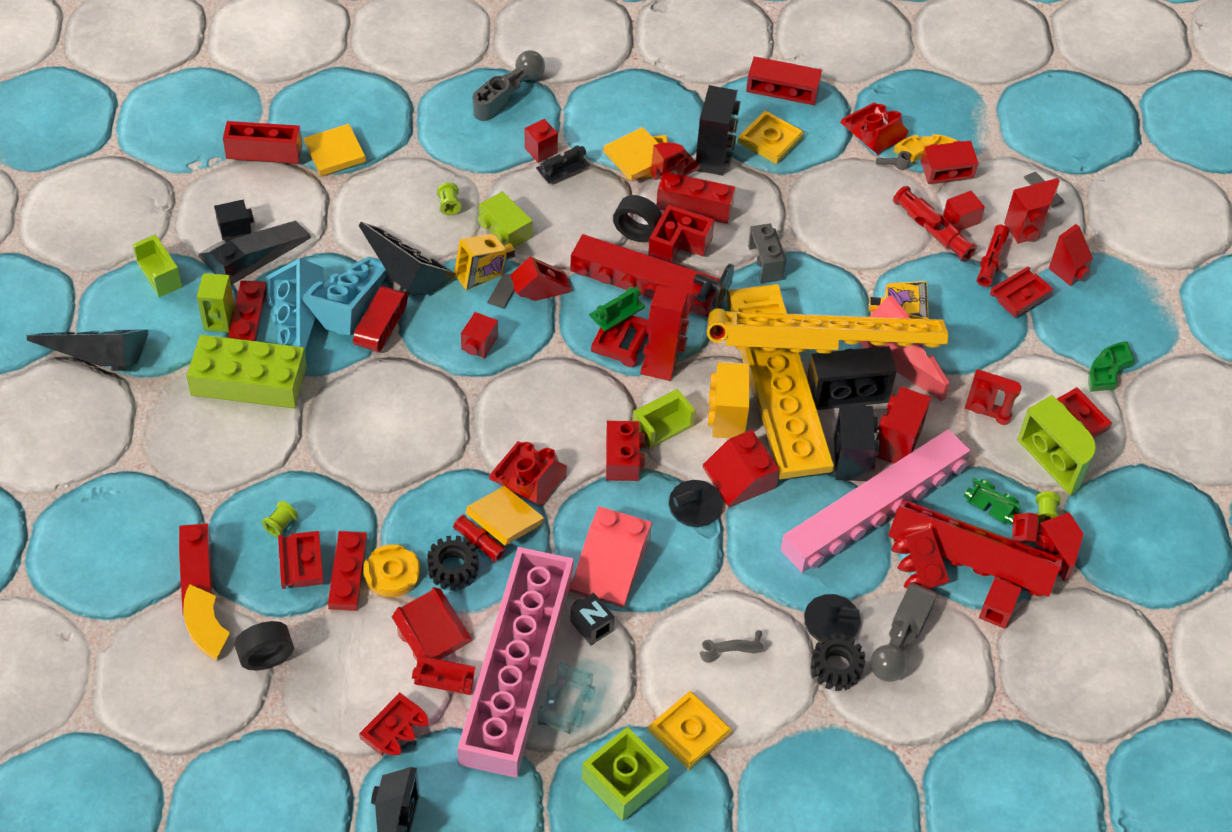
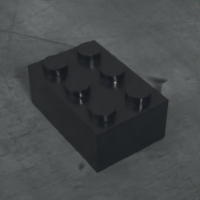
M712 85L708 86L699 120L696 162L699 164L700 169L697 171L723 176L725 166L730 167L732 152H729V150H734L737 137L732 134L736 133L739 118L734 117L735 115L738 116L741 101L737 100L738 90Z
M890 346L832 351L831 353H812L807 381L816 410L840 408V404L888 403L890 400L897 369Z

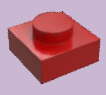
M1029 512L1015 514L1013 517L1012 540L1022 544L1036 542L1039 532L1038 514Z

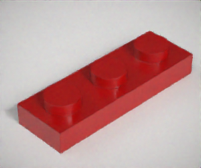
M240 281L228 338L257 341L267 293L266 282Z
M338 532L328 609L357 611L367 545V532Z

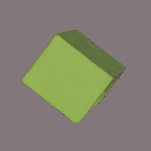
M156 234L132 245L137 265L158 297L182 288L178 267Z
M204 273L197 294L203 330L230 332L235 304L229 275Z
M677 388L634 410L632 421H639V432H644V443L651 449L693 427L696 411Z

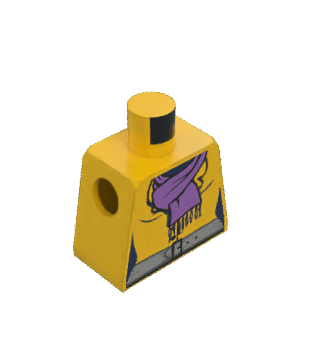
M494 234L460 239L454 269L456 278L467 291L501 276L505 260L515 257L514 247L510 243L503 245Z
M927 281L888 283L885 287L883 298H869V312H874L887 297L892 295L911 319H929Z

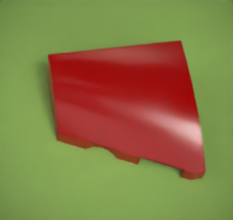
M662 142L653 145L650 174L654 180L660 179L664 172L673 173L676 171L679 175L686 176L700 169L699 164L682 145L672 142Z

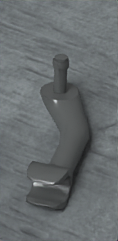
M757 630L755 632L754 641L735 639L714 643L712 640H705L702 646L705 650L710 651H701L700 657L704 662L709 663L713 662L717 657V653L720 652L760 653L764 650L763 644L760 643L762 631Z

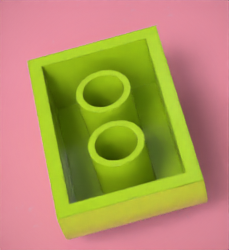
M1050 395L1029 407L1017 441L1070 496L1080 489L1094 456L1096 445L1094 438L1083 423L1078 421L1063 403L1059 402L1053 395Z

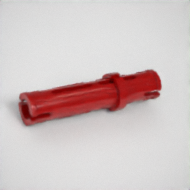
M999 224L995 226L986 255L981 259V269L976 280L980 286H991L995 272L1000 268V258L1010 229L1005 225Z

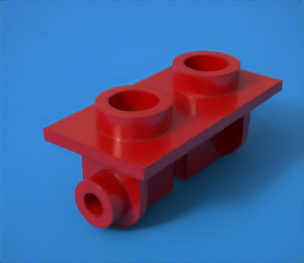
M418 655L417 665L412 672V679H414V684L471 695L476 666Z

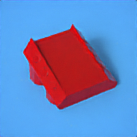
M875 102L842 118L840 122L877 155L882 150L906 139L909 132L903 125L901 112H888L885 105Z
M517 441L491 472L489 479L537 504L545 505V500L563 478L566 479L567 465L559 462L554 449L543 448L537 451L533 443Z
M433 587L431 591L402 607H398L391 616L397 625L398 636L403 642L408 643L416 661L418 655L441 660L472 641L471 636L439 588Z

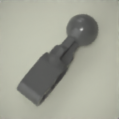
M533 50L522 52L516 59V69L503 76H494L476 90L472 96L474 117L480 121L492 119L510 103V96L520 88V83L524 79L533 81L541 77L545 70V61L542 55Z
M913 582L910 583L894 616L892 628L889 632L891 638L889 644L878 647L871 656V670L877 678L882 681L893 682L905 674L908 660L904 651L907 646L914 643L916 637H919L938 593Z

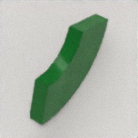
M1128 341L1119 342L1105 348L1093 361L1088 376L1090 392L1115 390L1117 374L1123 369L1133 367L1135 360Z

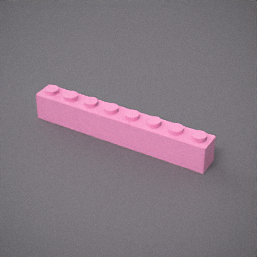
M947 429L784 534L781 551L801 573L809 568L814 569L818 567L824 558L830 554H838L847 543L852 540H859L867 530L873 526L879 527L888 516L893 513L896 514L898 506L903 499L909 502L914 499L916 501L920 500L926 495L928 490L934 486L940 487L952 474L961 473L968 465L967 460L970 449Z

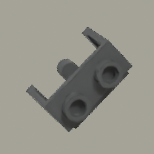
M771 223L750 226L748 248L749 250H758L759 256L757 257L756 264L758 267H762L760 283L785 280L783 272L785 271L787 259L776 229L772 227Z

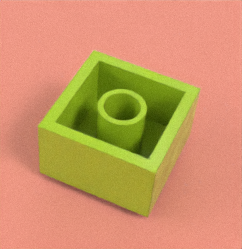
M628 726L582 763V780L622 821L662 789L668 781L669 767Z

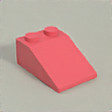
M598 506L585 540L570 592L586 597L594 592L602 602L624 608L650 542L652 522Z

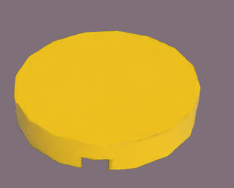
M398 544L384 545L376 548L364 563V579L368 588L384 597H399L407 594L417 585L420 578V562L416 554Z

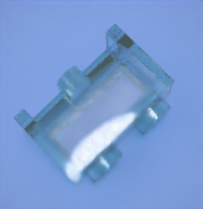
M560 662L558 665V678L555 684H550L548 688L546 704L544 707L539 706L537 724L546 725L571 734L574 726L579 728L585 715V711L582 710L585 701L590 703L595 694L596 686L592 685L593 673Z

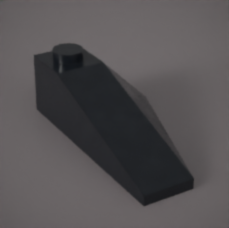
M295 220L220 241L199 253L198 256L215 274L229 275L232 285L309 240L311 235Z
M360 222L359 228L391 279L401 286L400 290L410 296H414L415 293L426 296L454 278L456 273L435 259L429 260L420 255L421 251L401 243L402 240L380 227Z
M148 329L114 330L101 332V334H99V331L78 332L77 334L75 332H52L26 336L29 342L98 366H111V371L128 370V365L138 363L148 337Z
M409 767L382 775L380 786H374L371 804L375 805L377 832H411L420 796L417 768Z

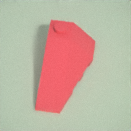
M892 295L887 297L869 316L910 318ZM860 341L863 348L890 346L897 373L940 401L946 398L950 383L934 356H927L922 343H914L913 346H900L897 342H887L886 345H873L870 341Z

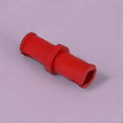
M461 515L453 524L454 530H457L466 539L470 540V545L474 544L476 549L479 548L492 561H499L505 554L506 548L489 536L487 530L479 528L469 520L466 515Z

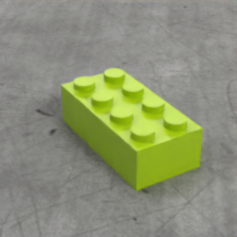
M199 335L186 375L190 395L295 409L307 369L304 347Z

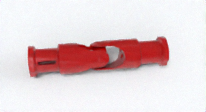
M903 186L896 192L893 197V203L901 205L907 211L909 217L924 227L946 249H951L955 252L961 262L968 261L974 255L977 245L965 239L958 228L941 214L935 212L934 208L923 198L915 196L909 186ZM942 225L946 227L945 229L940 230Z

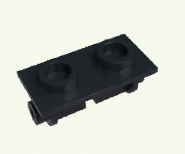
M576 145L574 148L565 151L563 156L558 154L549 159H544L543 163L536 167V169L545 181L550 184L590 167V164L584 158V155H586L585 147Z

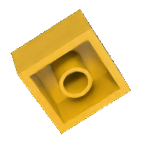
M717 362L716 373H711L708 405H710V410H708V426H712V437L732 438L745 433L749 411V364Z

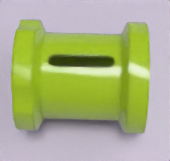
M446 182L437 188V195L441 199L440 211L444 215H455L461 211L462 205L460 200H458L459 188L455 183Z
M1043 491L1036 495L1035 501L1038 505L1039 526L1041 522L1060 516L1057 513V506L1061 502L1060 495L1052 491Z
M279 501L276 504L277 508L268 518L265 517L261 521L263 528L276 538H278V535H283V530L291 521H296L299 516L297 511L285 501Z

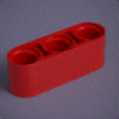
M381 286L355 330L353 344L378 353L381 352L406 308L408 294Z

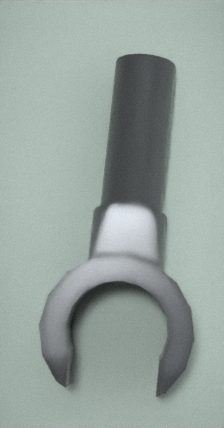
M901 151L897 158H876V164L895 165L899 170H905L911 162L909 160L911 154L907 151Z

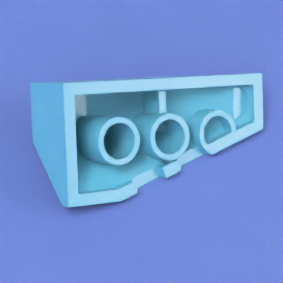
M299 258L267 276L268 306L273 307V324L278 326V344L304 347L306 349L316 316L304 303L303 295L313 284L319 281L324 283V267Z

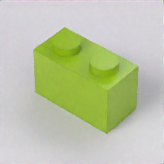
M503 191L479 204L478 221L484 229L487 228L491 234L496 235L503 245L510 243L515 248L533 238V221Z

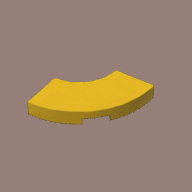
M932 134V137L914 135L898 142L894 146L893 152L897 154L901 151L909 152L911 154L909 160L914 163L921 159L924 146L953 143L957 140L938 134Z
M189 584L183 606L186 628L193 643L204 654L217 661L230 636V632L221 627L215 618L213 607L216 596Z

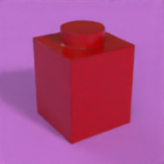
M545 118L524 128L525 150L537 163L558 154V132Z
M971 190L947 199L943 217L962 231L981 223L985 206Z
M474 312L461 332V350L466 351L470 355H477L485 359L499 337L498 320Z
M995 577L983 604L979 619L1006 629L1022 588L1015 586L1010 581Z

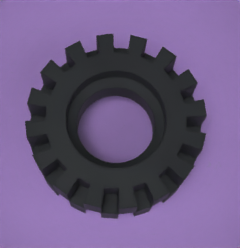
M446 536L445 542L440 538L437 540V545L433 543L431 551L428 550L427 565L430 579L433 578V583L436 586L440 583V587L445 590L446 586L449 585L450 591H455V586L459 585L461 590L465 588V582L471 585L473 583L472 578L476 579L477 571H479L478 551H476L474 544L470 545V540L465 538L461 542V536H456L455 540H451V536ZM450 557H458L464 561V564L457 569H448L442 565V562Z
M831 634L830 640L827 636L823 637L821 643L818 641L813 651L811 660L812 675L814 678L818 676L817 682L820 685L825 681V688L829 690L831 685L835 686V691H840L842 685L845 690L850 689L851 684L855 686L858 683V679L860 680L865 666V652H861L862 646L859 643L854 646L855 639L850 637L849 641H846V635L841 634L840 639L836 638V634ZM833 655L844 657L848 661L849 666L846 669H835L827 663V658Z

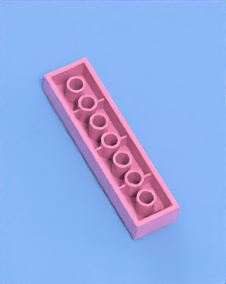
M518 547L458 745V764L460 766L515 778L518 777L573 579L574 558Z

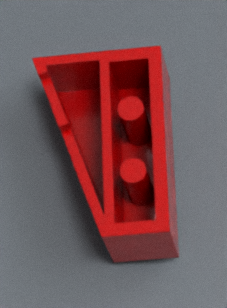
M657 285L650 305L646 332L648 333V345L644 346L643 354H646L641 367V375L671 381L679 353L685 352L688 337H684L688 332V318L691 310V304L687 303L688 292Z

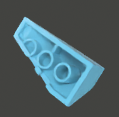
M368 256L348 266L347 272L341 275L338 273L331 275L330 280L326 283L319 281L313 284L303 295V301L325 329L340 335L350 336L357 328L388 272L379 259Z

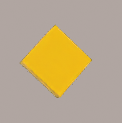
M764 111L738 136L737 143L778 164L803 138L804 131Z
M349 124L303 138L308 153L320 176L366 162L365 155Z
M641 127L604 145L603 152L630 181H633L650 173L653 145L658 144V142Z
M505 486L468 505L465 512L505 546L539 527L544 520L542 515Z
M689 691L648 725L647 731L683 766L691 770L729 737L732 729L694 693Z

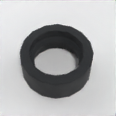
M629 195L624 197L613 214V223L616 229L628 239L637 242H648L662 213L660 208L651 200L639 195ZM628 213L642 217L648 224L638 223Z
M278 621L261 622L242 631L234 642L241 666L253 671L265 670L281 664L292 655L295 649L287 625Z

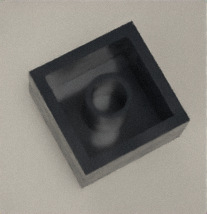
M840 404L833 436L835 480L868 481L870 471L875 470V455L879 454V439H875L874 435L878 431V417H873V406Z

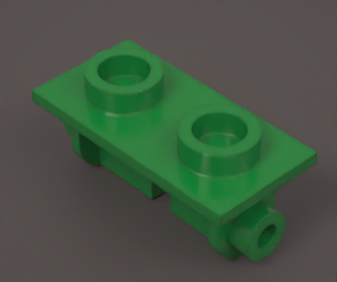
M629 287L626 292L603 306H597V310L590 313L589 316L606 332L646 306L639 300L641 296L639 288Z
M972 478L974 489L968 488L963 496L967 499V502L983 512L988 504L993 505L988 515L1004 525L1006 523L1012 525L1013 513L1021 514V506L1018 505L1019 501L1008 493L1004 495L994 490L995 486L985 479L978 481Z

